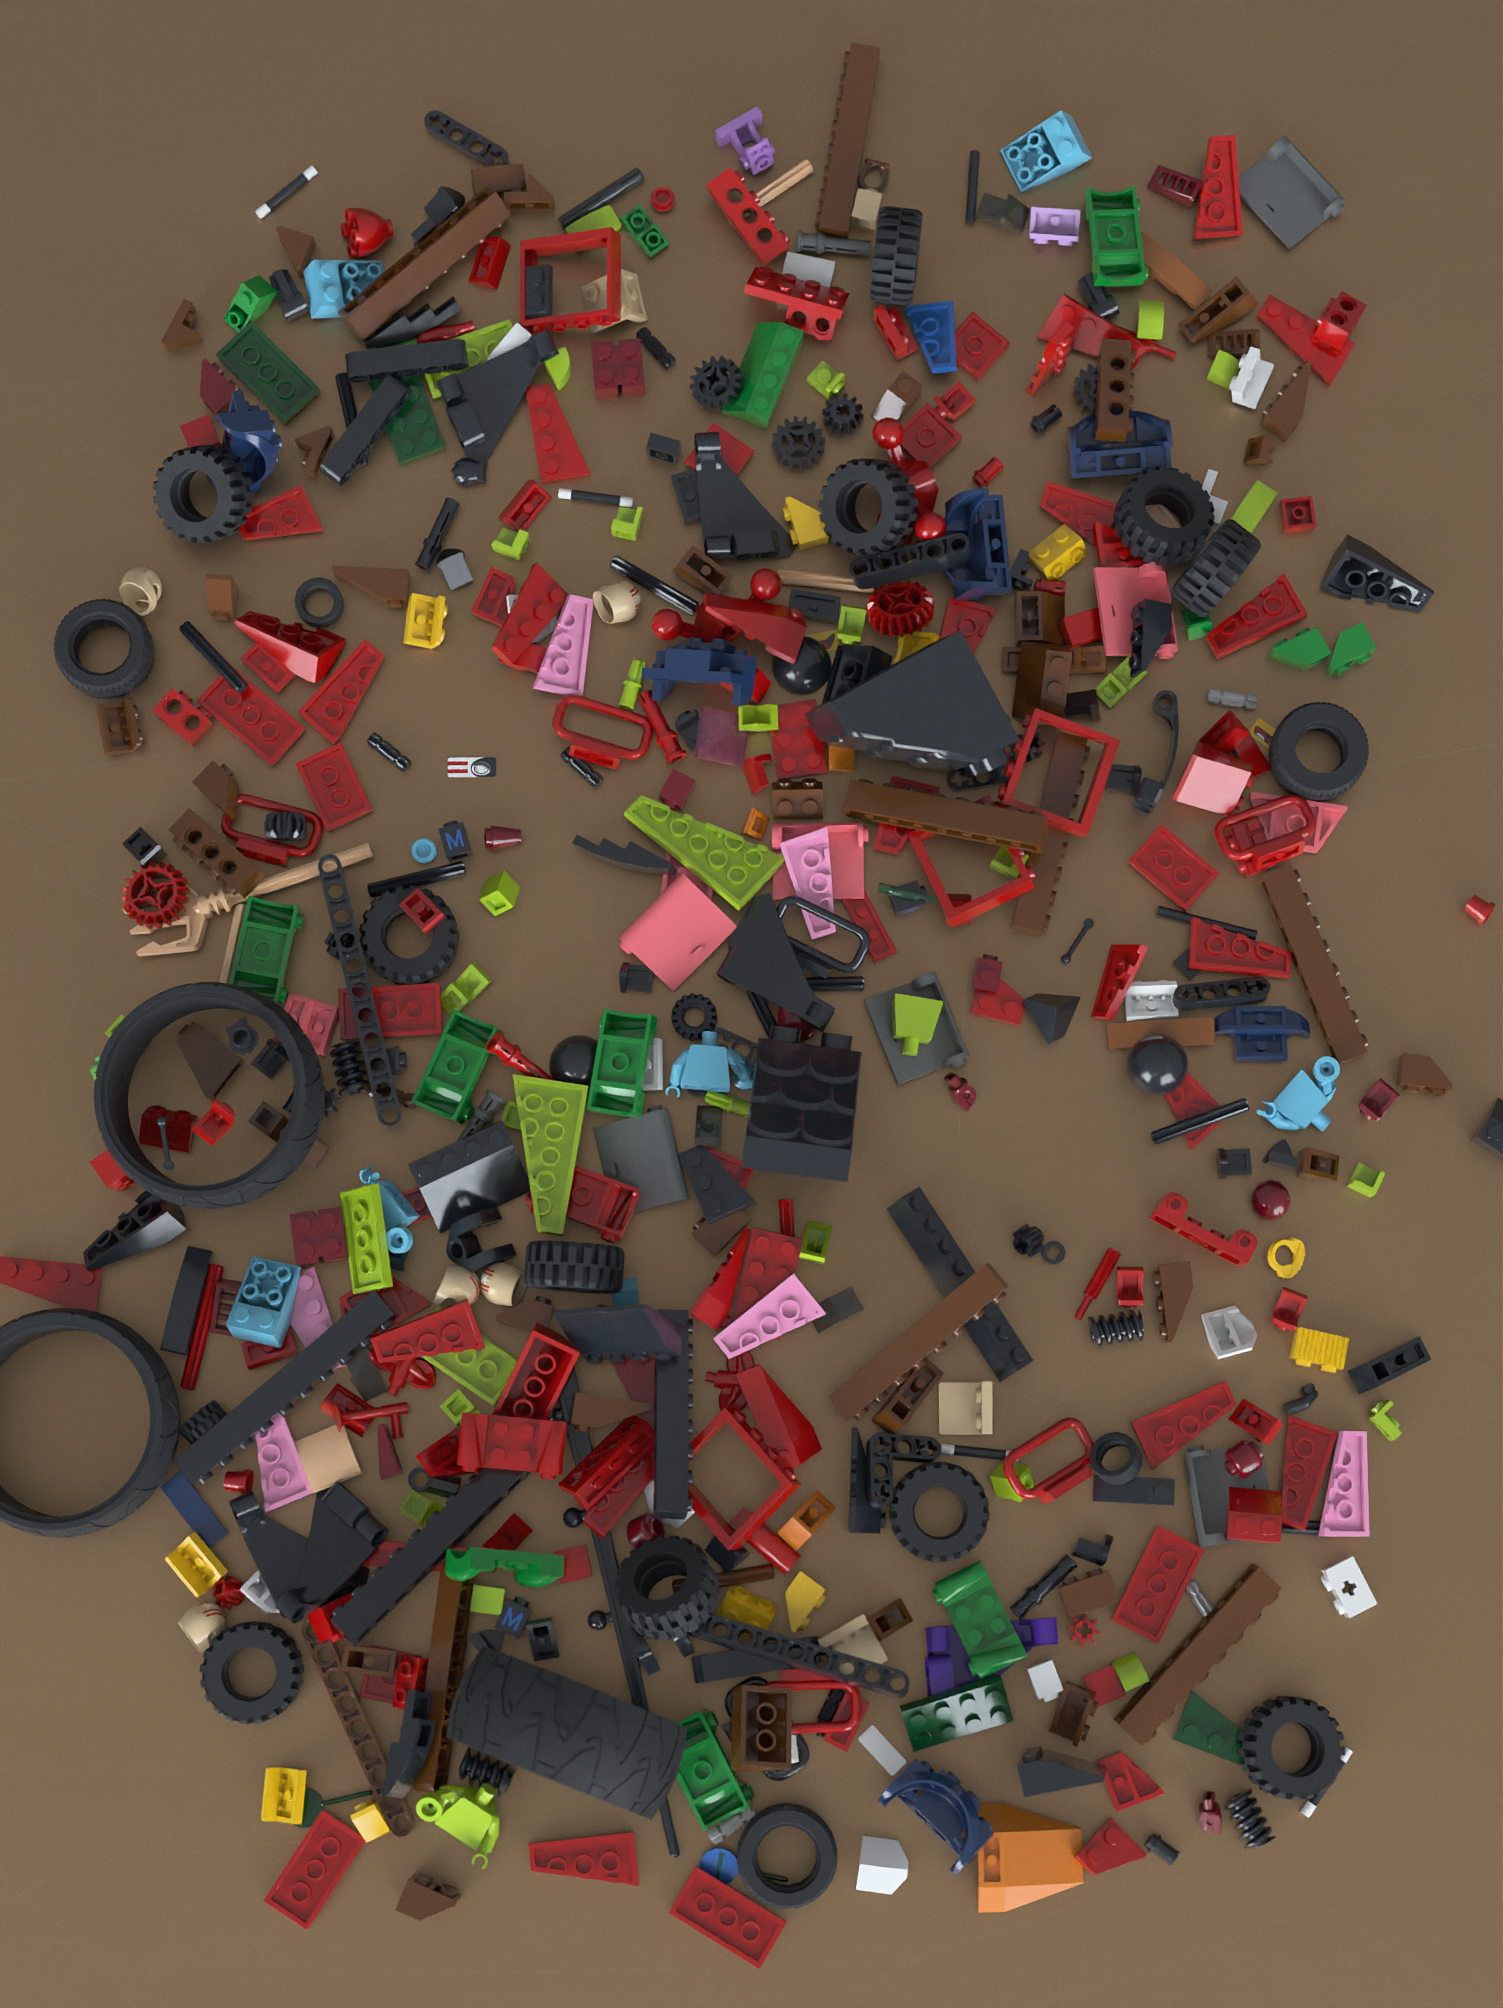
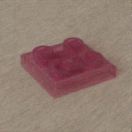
M707 707L701 708L694 757L743 767L748 731L739 730V715Z

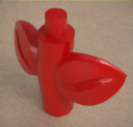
M374 1348L368 1353L370 1360L376 1367L384 1372H391L388 1379L391 1384L386 1392L394 1396L397 1395L400 1387L405 1388L407 1381L410 1385L419 1389H429L435 1386V1369L430 1362L424 1359L413 1357V1359L379 1363Z
M749 1350L733 1358H727V1371L718 1370L717 1373L707 1371L705 1381L715 1383L714 1387L722 1388L718 1399L721 1411L724 1408H737L741 1412L747 1405L736 1373L755 1366L754 1358Z

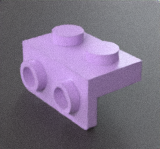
M1031 206L1029 238H1033L1034 243L1048 244L1049 240H1058V245L1073 246V241L1079 242L1081 210Z

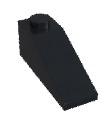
M1419 1336L1348 1370V1373L1358 1393L1362 1394L1430 1361L1431 1358Z
M1094 1475L1093 1501L1174 1506L1175 1479L1134 1477L1125 1484L1113 1485L1106 1483L1098 1475Z

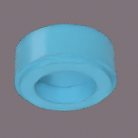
M421 838L413 843L411 854L417 863L426 865L435 860L437 848L430 839Z

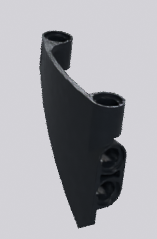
M549 330L532 336L522 345L459 374L447 375L436 381L446 404L445 409L466 458H471L478 462H487L539 365L559 354Z
M719 432L695 433L696 477L705 554L711 559L733 557L737 561L790 557L797 544L793 545L790 534L763 507L724 461L720 451Z
M1169 690L1158 692L1152 704L1154 713L1164 719L1171 731L1168 757L1161 781L1158 782L1144 777L1131 802L1134 813L1140 816H1147L1153 812L1164 791L1175 761L1179 734L1178 701L1176 694ZM1163 698L1169 700L1171 707H1161L1158 700Z
M766 893L754 897L728 942L729 952L716 975L732 985L738 984L790 1011L814 1029L824 1032L835 1013V1008L814 996L787 936L772 895Z
M338 1481L331 1487L316 1492L311 1529L297 1588L284 1592L276 1602V1608L294 1624L300 1622L331 1597L368 1560L386 1539L389 1532L388 1528L370 1513L371 1510Z
M249 1491L229 1500V1505L253 1560L276 1604L278 1598L284 1592L297 1588L308 1539L264 1515L263 1509H260L253 1491ZM361 1566L319 1607L352 1593L360 1585L365 1586L368 1582L370 1569Z

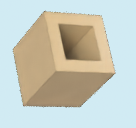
M858 188L851 216V225L875 230L882 204V193H878L873 188Z

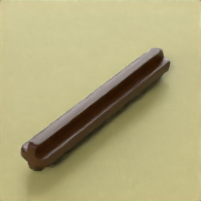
M772 1564L730 1570L728 1573H716L719 1580L718 1588L770 1580L775 1577ZM686 1578L672 1581L674 1594L683 1586Z

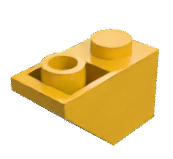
M792 497L785 498V507H782L785 521H790L792 525V530H789L793 545L797 544L799 551L828 543V536L823 530L826 527L825 523L821 522L819 517L822 513Z
M799 1571L785 1591L790 1628L793 1632H796L798 1628L803 1631L811 1620L808 1614L812 1608L815 1607L818 1610L826 1599V1596L823 1594L826 1589L801 1571Z
M371 1798L354 1807L356 1812L350 1815L366 1843L390 1832V1828L377 1801L373 1802Z

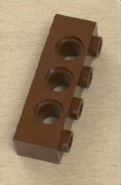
M1101 339L1098 349L1095 440L1125 442L1127 433H1132L1133 418H1129V410L1133 409L1134 395H1130V388L1134 386L1135 374L1130 373V369L1135 363V350H1131V340ZM1112 366H1118L1121 370H1116ZM1116 388L1120 390V392H1114L1111 389ZM1110 411H1117L1119 415H1114Z
M190 808L169 829L175 836L172 841L182 850L187 847L191 851L189 856L197 864L201 865L204 862L209 867L206 871L218 881L221 877L226 882L223 886L234 896L239 893L245 899L266 877L253 863ZM202 836L200 842L194 844L195 840ZM219 851L218 856L216 858L211 859L212 855L215 852ZM236 866V870L228 874L229 870Z

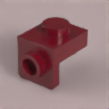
M983 954L982 958L976 959L972 988L998 992L1003 962L997 961V956Z
M1380 1078L1358 1104L1360 1113L1368 1120L1373 1119L1378 1122L1400 1094Z

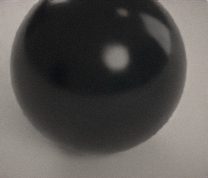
M804 636L794 664L775 655L772 660V672L776 682L787 692L796 695H808L820 690L828 681L832 668L831 657L826 647L818 640L808 636Z
M1161 1034L1148 1035L1137 1041L1131 1048L1126 1063L1127 1073L1131 1082L1140 1091L1149 1095L1162 1096L1175 1091L1184 1082L1188 1072V1058L1183 1047L1175 1039Z
M574 1035L559 1042L553 1049L549 1060L551 1077L555 1081L588 1086L589 1093L598 1041L589 1036Z

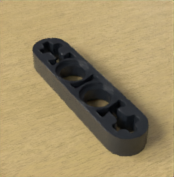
M433 110L425 116V128L430 135L485 167L509 165L508 153L503 147L440 111ZM439 119L440 125L446 128L445 133L439 125L432 127L431 121L436 122ZM454 130H460L463 132V137L455 141L450 138V133ZM474 142H481L484 148L481 152L475 153L470 149L471 145ZM499 155H502L503 162L498 161L495 164L492 156L498 158Z
M1263 977L1185 984L1175 989L1172 1003L1177 1009L1182 1011L1259 1003L1267 999L1271 986L1269 981ZM1235 988L1240 992V995L1232 996L1227 990ZM1211 991L1216 997L1208 999L1202 993Z

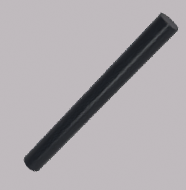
M1158 906L1156 913L1157 916L1189 924L1191 918L1195 917L1201 919V922L1223 927L1224 930L1246 935L1247 938L1255 940L1257 936V930L1163 906Z

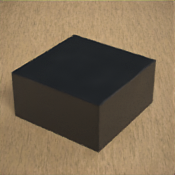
M650 433L646 445L647 457L677 465L681 453V441Z

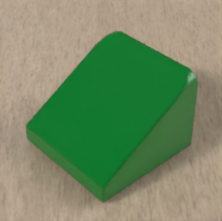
M1190 609L1180 611L1189 640L1206 637V634L1212 630V621L1209 614L1201 617L1197 616Z

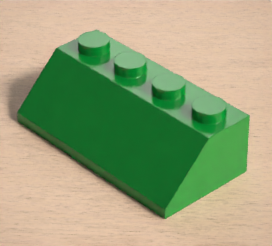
M782 322L757 323L740 365L741 372L739 374L744 378V381L740 382L743 390L736 392L739 398H732L731 406L725 403L722 413L769 429L803 344V330Z

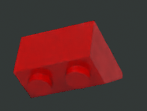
M1229 1487L1225 1539L1279 1544L1281 1542L1282 1528L1281 1491Z

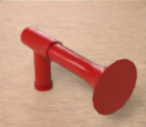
M407 1402L356 1411L341 1410L337 1405L334 1407L335 1422L339 1432L343 1425L352 1421L390 1416L393 1433L392 1439L404 1437L402 1435L400 1415L408 1414Z

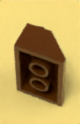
M1021 641L1012 708L1013 716L1025 719L1026 713L1030 714L1033 709L1037 708L1064 718L1072 659L1071 646ZM1041 721L1038 722V724L1049 725Z
M740 1685L732 1689L731 1770L769 1771L791 1769L792 1688Z

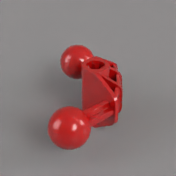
M890 417L880 419L872 430L875 444L886 450L891 464L901 467L900 472L907 473L910 477L908 483L914 484L916 493H913L914 499H918V506H915V513H918L915 523L917 538L924 542L944 537L947 530L946 522L940 514L933 512L939 489L930 467L925 461L904 458L900 447L904 438V429L898 420Z
M769 568L756 571L750 580L752 594L748 600L763 602L764 600H772L777 597L782 589V580L779 574ZM703 601L697 610L694 625L683 622L681 615L670 608L659 610L653 616L651 622L653 633L659 639L665 641L674 640L678 636L688 639L690 637L703 638L704 643H711L713 638L731 641L743 632L739 626L730 627L704 609Z

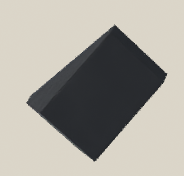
M141 827L122 843L146 868L149 867L150 861L157 865L168 855Z
M554 1616L526 1621V1629L534 1661L560 1657Z

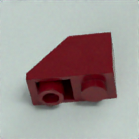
M205 358L201 366L200 397L203 403L217 417L218 413L229 411L232 391L241 390L232 380L227 382L222 376L224 374L223 370L215 362L211 365Z

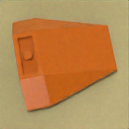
M978 1803L981 1806L978 1812L979 1818L983 1817L991 1824V1831L994 1833L987 1844L978 1852V1912H1006L1083 1883V1866L1074 1857L1082 1848L1081 1828L1003 1803Z

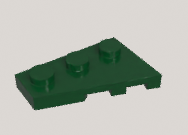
M1191 1690L1192 1694L1186 1700L1173 1740L1241 1765L1244 1762V1757L1239 1756L1238 1748H1243V1741L1238 1740L1239 1733L1243 1731Z

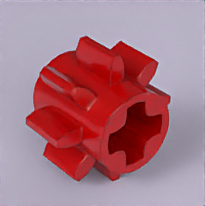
M229 1575L226 1576L225 1580H218L212 1591L213 1597L216 1598L215 1604L231 1610L233 1605H240L245 1597V1594L240 1591L243 1581Z
M1085 1613L1082 1616V1620L1072 1617L1075 1623L1073 1626L1067 1627L1074 1634L1070 1637V1640L1080 1639L1079 1644L1081 1647L1084 1646L1085 1640H1089V1642L1094 1644L1095 1642L1092 1638L1094 1633H1100L1093 1626L1097 1620L1087 1621V1614ZM1086 1622L1085 1625L1087 1628H1090V1632L1085 1633L1084 1637H1081V1633L1077 1632V1627H1082L1083 1623Z

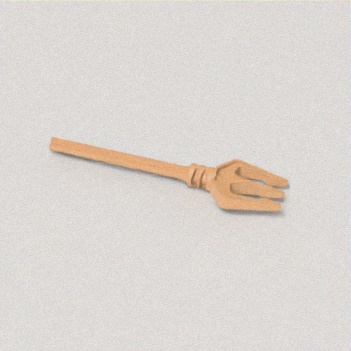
M369 843L334 854L339 858L342 867L373 857ZM319 860L264 878L248 896L258 897L319 876ZM327 861L323 864L322 868L328 873L336 870L337 865L332 861ZM187 886L191 893L185 895L190 899V903L183 904L186 912H178L180 920H176L174 917L171 919V926H187V936L161 946L152 941L136 951V954L138 956H149L198 950L203 942L208 919L213 917V912L216 911L218 915H221V909H225L227 913L231 912L233 905L247 901L248 896L244 899L239 893L234 896L229 891L220 888L218 889V895H214L211 891L209 898H206L204 894L198 895ZM154 889L155 894H154L153 896L155 897L154 899L157 900L156 897L158 896L157 893H159V892H157V891ZM163 922L162 928L171 926H168L165 922ZM145 924L143 926L137 925L130 930V933L132 935L149 934L157 929V927L154 925L152 929H148Z

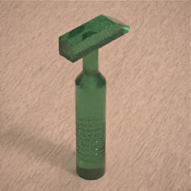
M879 883V893L910 900L922 899L933 903L936 902V896L923 895L917 890Z

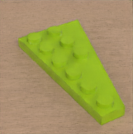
M643 795L624 813L628 820L737 910H740L785 863L783 853H780V855L767 850L768 847L761 844L755 845L744 840L742 836L708 822L705 824L697 821L689 814H680L671 810L669 806Z
M512 1074L537 1233L563 1236L588 1086Z

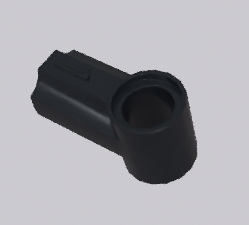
M280 269L269 277L271 286L277 290L278 303L287 322L310 312L301 291H298L288 269Z
M1092 272L1078 280L1077 284L1088 303L1089 309L1107 320L1120 314L1115 298L1112 294H1108L1105 286H1094Z
M415 1468L408 1475V1483L412 1489L444 1498H449L454 1492H459L462 1479L455 1476L430 1478L424 1468ZM419 1472H424L427 1475V1483L422 1487H418L414 1482V1477Z

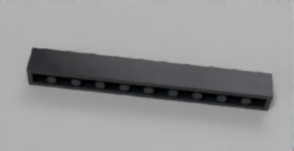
M373 1290L175 1458L173 1462L192 1485L206 1484L214 1477L212 1472L219 1466L224 1468L234 1460L232 1455L239 1449L244 1451L254 1443L252 1438L259 1432L264 1434L274 1426L273 1420L279 1415L284 1417L294 1409L293 1403L300 1397L304 1400L314 1392L313 1386L320 1380L324 1383L334 1375L333 1369L340 1363L344 1366L354 1358L353 1352L360 1346L364 1349L371 1344L370 1337L380 1329L384 1332L394 1324L393 1318L396 1316L394 1311L378 1292Z
M484 1467L478 1475L475 1473L466 1480L465 1487L459 1493L454 1492L447 1499V1505L440 1512L436 1510L427 1520L428 1524L422 1530L417 1529L408 1538L409 1543L405 1547L397 1548L390 1555V1561L384 1567L379 1566L371 1574V1580L365 1586L360 1585L351 1594L352 1599L346 1605L342 1603L333 1611L332 1625L356 1647L446 1558L447 1549H455L531 1472Z

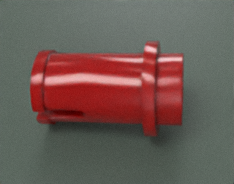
M992 457L980 470L974 471L972 480L980 488L987 487L989 481L1004 466L996 457Z
M1043 577L1035 579L1034 591H1043L1061 597L1065 596L1066 590L1055 589V587H1066V581L1044 580Z

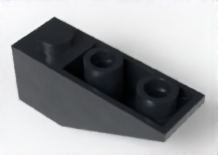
M1144 599L1133 607L1131 612L1133 631L1130 635L1132 650L1128 663L1129 668H1131V678L1136 677L1147 669L1170 631L1172 604Z

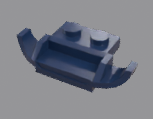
M1235 1006L1234 1009L1225 1011L1214 1018L1215 1036L1218 1034H1229V1038H1234L1235 1061H1287V1038H1290L1291 1034H1302L1305 1038H1310V1026L1307 1019L1295 1011L1286 1009V1006Z

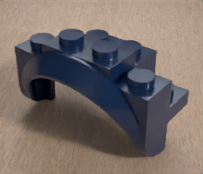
M232 391L229 411L217 414V421L225 429L221 447L227 449V454L233 453L239 459L237 463L244 464L246 467L245 475L246 477H251L252 484L249 485L250 491H259L261 482L268 476L273 475L274 467L278 465V450L282 448L281 436L276 434L275 422L270 420L268 410H260L259 405L250 406L249 401H245L243 391ZM205 473L209 483L216 489L212 479Z
M1129 410V418H1133L1132 433H1127L1125 442L1095 440L1096 414L1084 418L1073 426L1066 427L1071 478L1142 473L1145 469L1153 468L1155 470L1156 467H1166L1167 470H1170V446H1173L1170 421L1150 413ZM1110 411L1114 415H1119L1117 411Z
M988 488L971 489L956 494L945 502L946 515L944 520L947 525L945 536L955 533L965 534L973 550V557L965 565L945 569L948 578L953 584L954 600H978L984 595H1009L1012 593L1003 495H989ZM976 515L978 516L977 523H975ZM960 547L956 551H960L964 549V547Z
M690 637L689 642L679 641L676 647L667 646L666 651L657 650L656 662L652 664V668L642 667L641 678L654 680L652 701H662L672 691L676 682L720 684V682L733 686L732 705L744 706L753 695L757 658L748 656V651L735 650L736 647L727 645V640L713 638L711 643H704L703 638Z
M915 1758L884 1791L878 1802L886 1807L897 1796L959 1857L949 1869L956 1877L966 1865H969L974 1860L977 1853L992 1838L994 1834L991 1831L992 1826L983 1817L979 1818L978 1812L981 1809V1806L978 1804L980 1802L979 1798L970 1790L966 1792L959 1785L961 1783L960 1780L952 1772L946 1773L942 1769L939 1773H934L933 1768L924 1760L920 1762ZM917 1790H925L920 1796L916 1794ZM965 1831V1837L962 1839L959 1835Z

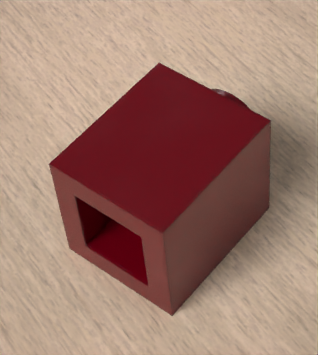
M673 769L659 793V800L662 801V804L669 806L671 810L675 811V809H678L682 812L696 787V780Z

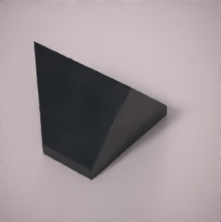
M1037 993L1024 999L1022 1002L1048 1044H1051L1065 1036L1081 997Z

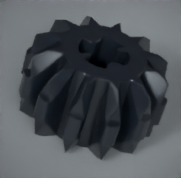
M844 393L843 399H840L835 394L833 395V401L827 400L825 402L827 408L822 409V415L825 416L823 424L830 425V433L838 429V436H842L843 430H846L847 434L851 435L852 428H860L859 421L864 419V414L860 413L863 410L862 404H856V397L848 400V394ZM844 412L847 413V416H846V415H843L842 417H839V416H838L839 413H840V414H843Z
M297 812L269 813L266 815L264 822L265 836L271 840H302L306 837V817L302 813Z

